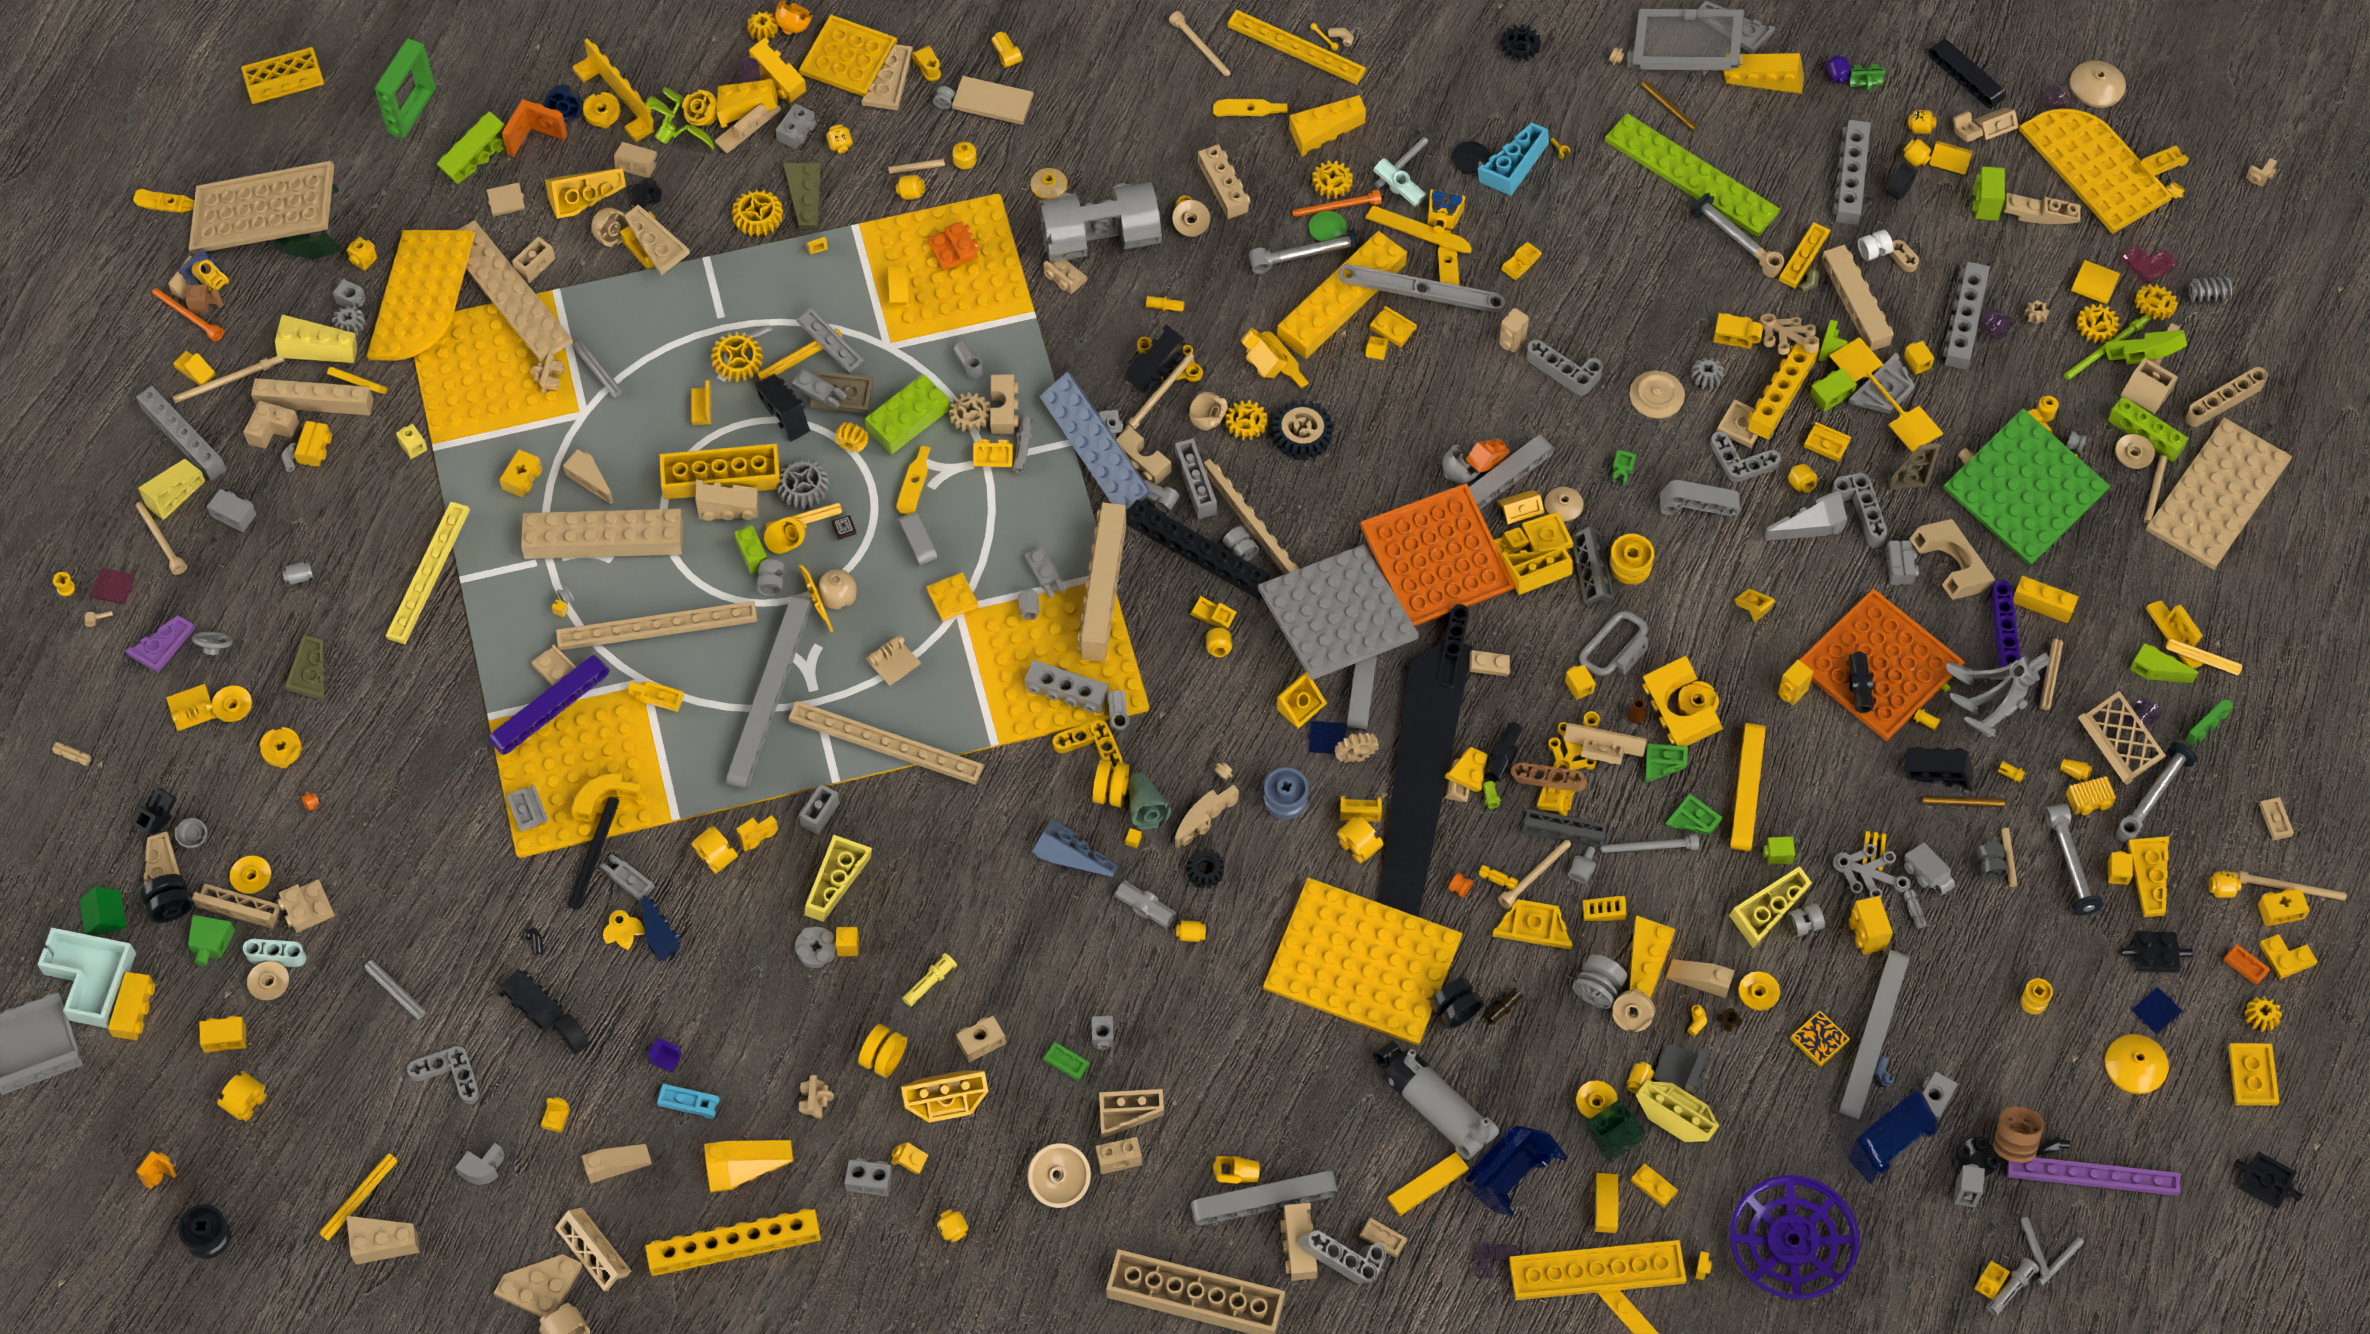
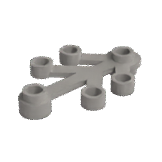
M1872 844L1866 845L1863 850L1852 855L1839 853L1834 857L1833 866L1835 870L1844 873L1850 885V891L1854 895L1862 892L1863 885L1861 882L1856 881L1852 871L1860 873L1870 893V898L1873 897V892L1879 893L1880 898L1883 895L1882 891L1876 887L1872 878L1893 885L1894 890L1900 894H1904L1910 888L1911 883L1907 877H1894L1875 870L1895 862L1896 855L1892 851H1887L1883 857L1865 865L1855 862L1865 857L1872 858L1875 856L1876 847ZM1867 848L1873 849V853H1872V854H1868V853L1866 852V849H1867ZM1891 855L1893 857V860L1888 861L1886 859V856ZM1840 860H1846L1847 864L1841 865ZM1899 881H1905L1906 886H1900ZM1858 885L1860 887V890L1855 891L1853 889V886Z

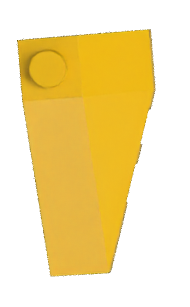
M623 168L545 179L548 200L557 219L577 215L585 208L593 206L601 199L626 187Z

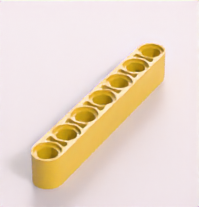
M1745 723L1730 849L1751 852L1765 725Z

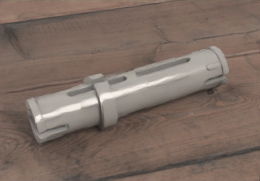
M1029 417L1021 418L1020 429L1016 435L1017 446L1012 471L1017 474L1025 472L1028 446L1032 440L1031 428L1033 419Z

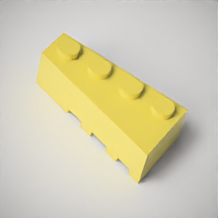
M286 315L281 316L275 339L277 357L345 363L355 362L357 353L355 333Z
M1799 866L1736 906L1729 916L1754 949L1807 891L1812 882Z

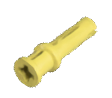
M942 954V958L935 965L929 967V972L902 997V1000L909 1007H912L937 981H942L945 978L944 975L952 968L957 967L955 961L948 954Z

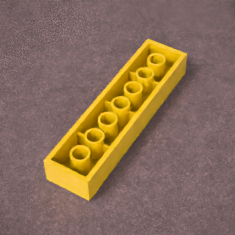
M1380 231L1376 232L1278 325L1277 338L1304 359H1307L1379 291L1342 283L1338 278L1340 268L1345 264L1398 273L1406 265L1407 252ZM1349 270L1342 271L1344 277H1352V273Z

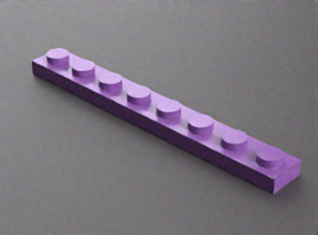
M2038 1157L2025 1163H2015L2007 1160V1177L2174 1196H2179L2180 1173Z

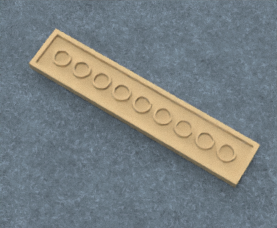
M474 220L458 229L473 230L475 233L466 271L537 359L541 362L547 358L548 354L553 355L572 344L573 341L569 334L478 223Z

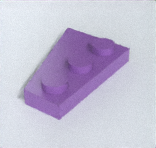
M176 616L158 628V632L149 638H143L140 640V644L134 648H128L125 652L128 656L159 673L195 630V626L182 617Z

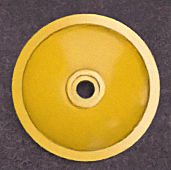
M2128 1034L2119 1037L2109 1046L2105 1055V1068L2109 1078L2116 1086L2129 1093H2150L2163 1084L2168 1074L2169 1063L2165 1051L2153 1039L2143 1035ZM2137 1056L2142 1057L2143 1060H2142V1061L2138 1060V1059H2137Z

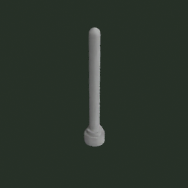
M1689 834L1685 839L1608 844L1601 846L1600 850L1602 853L1686 847V849L1693 851L1699 850L1698 834Z

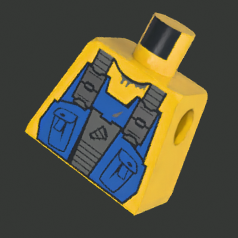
M1430 190L1428 224L1434 226L1433 230L1436 233H1443L1445 228L1451 230L1455 228L1464 211L1465 196Z

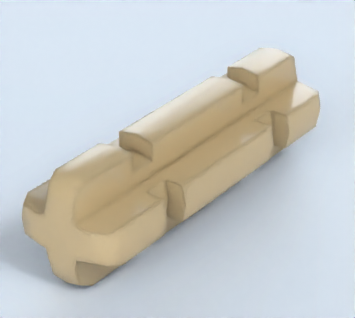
M56 742L52 748L55 754L63 755V757L75 762L79 761L84 766L88 765L91 761L89 754L81 753L80 750L68 745L64 746L63 743Z

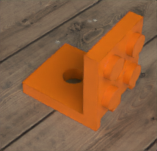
M524 99L521 100L502 132L507 155L512 157L517 153L530 129L563 141L567 137L563 114L560 111L552 110L539 103L535 104Z

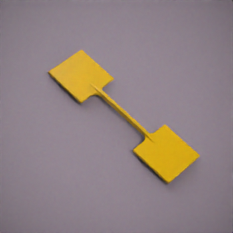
M1860 337L1829 355L1839 369L1843 368L1854 382L1863 377L1869 378L1900 413V417L1888 425L1912 453L1920 445H1926L1943 435V432L1920 406L1909 412H1904L1876 380L1872 372L1883 366V363Z

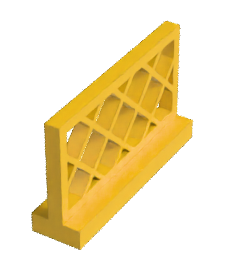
M313 47L241 66L252 104L324 85ZM311 54L308 60L302 59L303 56ZM292 60L290 65L284 64L285 61ZM297 63L304 64L300 69L295 67ZM274 65L272 70L266 69L267 66ZM280 68L286 69L282 74L277 72ZM256 70L254 75L247 73L248 71ZM262 73L268 74L264 79L259 77Z

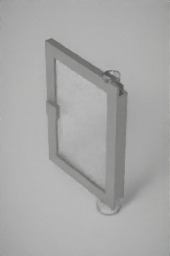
M1639 9L1634 50L1628 49L1627 67H1640L1641 70H1731L1732 68H1739V65H1743L1744 59L1743 54H1740L1744 9Z

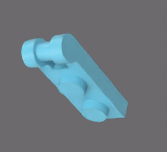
M663 1084L657 1105L714 1119L716 1115L715 1107L719 1105L720 1097ZM702 1102L708 1103L707 1108L701 1107Z

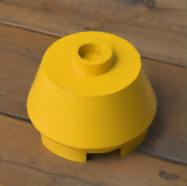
M698 90V92L692 95L688 94L685 97L682 108L688 123L695 126H709L718 118L716 113L717 101L712 93Z

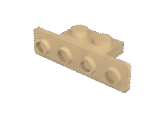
M762 104L758 105L715 140V144L725 153H729L780 112V107L777 105L776 109L766 112V108Z
M1567 723L1564 741L1583 745L1581 757L1621 765L1623 753L1643 757L1647 741L1646 738Z

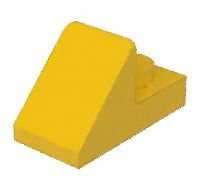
M185 351L173 363L177 370L199 385L206 384L216 375L198 353L192 355Z
M1749 588L1734 599L1737 606L1750 611L1754 622H1757L1766 615L1775 602L1774 598Z

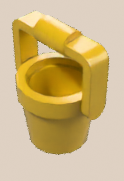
M1216 1156L1213 1170L1219 1182L1231 1184L1255 1183L1259 1179L1260 1165L1259 1161L1244 1159L1238 1156ZM1221 1164L1231 1165L1230 1175L1222 1174Z

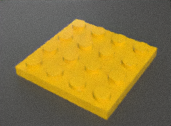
M830 14L800 66L799 74L866 97L869 87L876 80L877 74L883 68L890 51L897 44V38Z

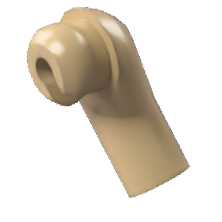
M1329 28V37H1340L1343 40V44L1347 47L1353 44L1354 36L1346 28Z

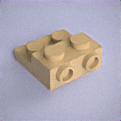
M319 879L300 888L297 884L279 892L281 898L277 899L282 911L286 909L288 915L284 917L289 928L294 926L296 933L335 916Z

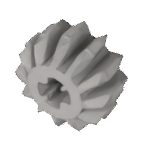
M348 305L346 309L340 307V312H334V318H332L334 328L349 331L358 336V331H363V326L366 323L365 318H363V312L358 310L356 306L351 309Z
M1705 357L1702 361L1697 359L1691 370L1692 380L1695 381L1696 386L1702 385V389L1708 387L1711 390L1713 386L1718 387L1724 377L1723 366H1720L1719 361L1714 362L1713 357L1710 360H1707Z

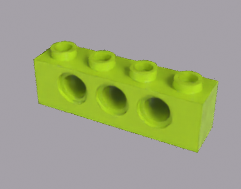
M2124 396L2113 407L2108 419L2110 423L2129 435L2136 434L2147 438L2152 443L2155 452L2167 456V459L2171 462L2177 459L2188 441V437Z

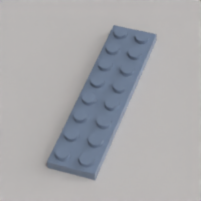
M1066 372L1039 396L1111 503L1126 505L1127 513L1136 499L1142 501L1151 493L1139 472L1070 372Z

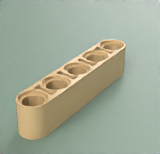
M2261 367L2253 368L2192 403L2185 417L2187 424L2192 427L2200 426L2262 390L2268 377L2266 370Z

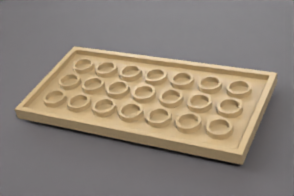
M331 161L196 186L189 251L195 254L328 230L334 164Z
M2223 418L2150 521L2146 531L2215 570L2291 461L2292 456L2230 420Z

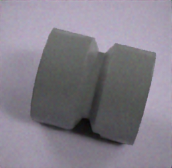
M1995 842L1987 843L1976 849L1978 861L1981 863L1980 870L1983 879L1994 880L2008 874L2007 863L2003 861L2005 855L2002 844Z

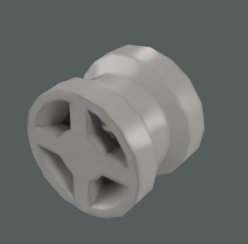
M946 86L938 87L937 95L933 99L934 105L941 109H949L952 104L951 100L955 97V92Z
M2072 431L2066 447L2080 454L2088 436L2077 435V432Z

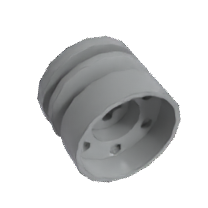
M1596 954L1590 955L1583 966V972L1579 973L1572 988L1585 1002L1598 1008H1611L1614 999L1617 997V991L1622 988L1627 979V973L1619 964L1607 957Z

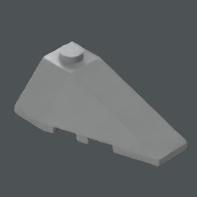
M1836 491L1817 499V504L1811 508H1801L1800 512L1793 518L1787 516L1767 527L1764 539L1769 541L1827 536L1832 533H1840L1844 530L1847 521L1841 493Z

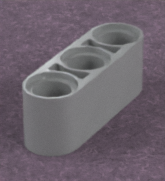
M915 511L897 518L899 527L918 566L936 560L935 548L918 513Z

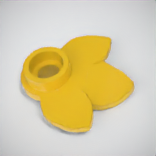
M616 910L610 915L609 924L603 931L606 944L616 940L626 950H629L632 946L634 935L645 934L641 921L637 918L629 917L622 910ZM617 917H622L623 922L618 924L616 923L615 919Z

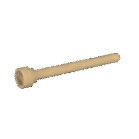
M1180 11L1174 12L1170 16L1169 22L1174 27L1181 28L1224 76H1229V69L1185 23V16Z
M137 502L136 508L169 559L170 570L174 575L183 573L187 569L186 563L182 558L176 557L144 504Z
M1564 840L1513 890L1503 892L1498 897L1499 903L1508 910L1512 908L1517 900V896L1571 846V842Z

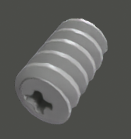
M2227 276L2223 278L2216 277L2215 280L2212 277L2208 279L2201 278L2200 280L2194 278L2189 286V296L2192 303L2195 302V297L2198 298L2199 302H2202L2203 296H2205L2206 301L2209 302L2211 296L2214 301H2217L2218 296H2220L2222 301L2225 300L2226 295L2229 299L2232 296V283Z

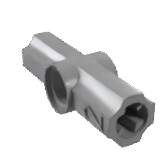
M1127 881L1122 882L1115 893V897L1131 906L1136 914L1143 918L1149 917L1165 928L1171 925L1176 916V912L1160 903L1154 894L1149 891L1143 892Z

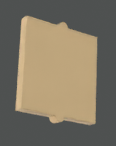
M519 182L487 189L488 205L491 206L493 217L525 209L524 194L521 193Z

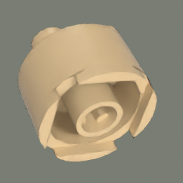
M570 1303L563 1304L559 1310L552 1314H546L540 1319V1334H590V1328L582 1315Z

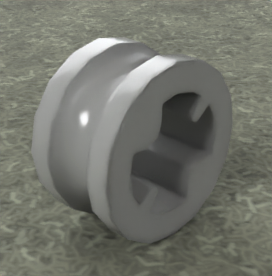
M566 585L563 587V590H557L562 602L568 605L569 601H575Z

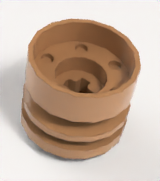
M2021 1106L2005 1108L2001 1112L1993 1141L1995 1152L2002 1158L2015 1163L2032 1161L2036 1157L2044 1129L2043 1118L2029 1108Z

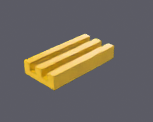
M1866 831L1864 847L1869 844V839H1873L1872 845L1877 850V840H1881L1879 858L1883 857L1886 834L1878 835L1877 832L1871 834L1870 831ZM1876 854L1871 858V862L1876 859ZM1867 857L1862 859V865L1867 864ZM1883 866L1875 870L1882 872Z

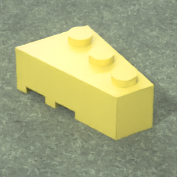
M183 459L138 489L146 507L164 520L205 482V479L198 468L186 459Z

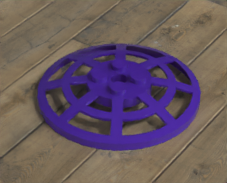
M1777 1176L1755 1185L1739 1201L1730 1224L1729 1238L1731 1250L1741 1271L1760 1289L1785 1299H1811L1832 1291L1851 1272L1859 1250L1857 1222L1847 1203L1829 1186L1804 1176ZM1786 1185V1198L1773 1200L1763 1207L1754 1198L1758 1193L1768 1188ZM1795 1185L1812 1188L1828 1198L1820 1207L1808 1200L1795 1198ZM1748 1203L1756 1212L1750 1223L1748 1235L1736 1234L1738 1218ZM1834 1204L1837 1205L1846 1218L1851 1235H1837L1834 1223L1827 1215V1212ZM1786 1205L1787 1215L1776 1220L1768 1213L1769 1210L1775 1207ZM1795 1205L1806 1207L1815 1213L1809 1219L1795 1215ZM1761 1218L1770 1226L1767 1237L1755 1236L1756 1226ZM1820 1219L1828 1227L1829 1237H1819L1815 1225ZM1795 1236L1798 1238L1799 1243L1792 1245L1788 1242L1787 1238ZM1736 1243L1749 1244L1752 1257L1759 1266L1753 1274L1747 1270L1742 1262ZM1851 1244L1849 1261L1844 1271L1839 1274L1830 1268L1836 1258L1838 1245ZM1755 1245L1768 1246L1772 1256L1765 1263L1758 1255ZM1831 1245L1830 1255L1825 1263L1815 1256L1819 1246ZM1778 1262L1790 1266L1791 1277L1781 1275L1773 1271L1772 1268ZM1810 1262L1818 1269L1810 1275L1800 1277V1265ZM1767 1273L1777 1280L1792 1283L1793 1294L1774 1290L1759 1280ZM1823 1274L1834 1281L1819 1291L1802 1294L1801 1283L1812 1281Z

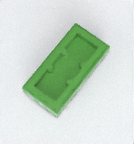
M1057 1042L1053 1043L1043 1057V1061L1078 1082L1090 1066V1062Z

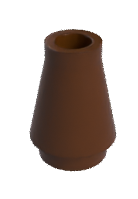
M1640 698L1635 699L1627 710V718L1632 723L1638 724L1643 722L1647 716L1645 702Z

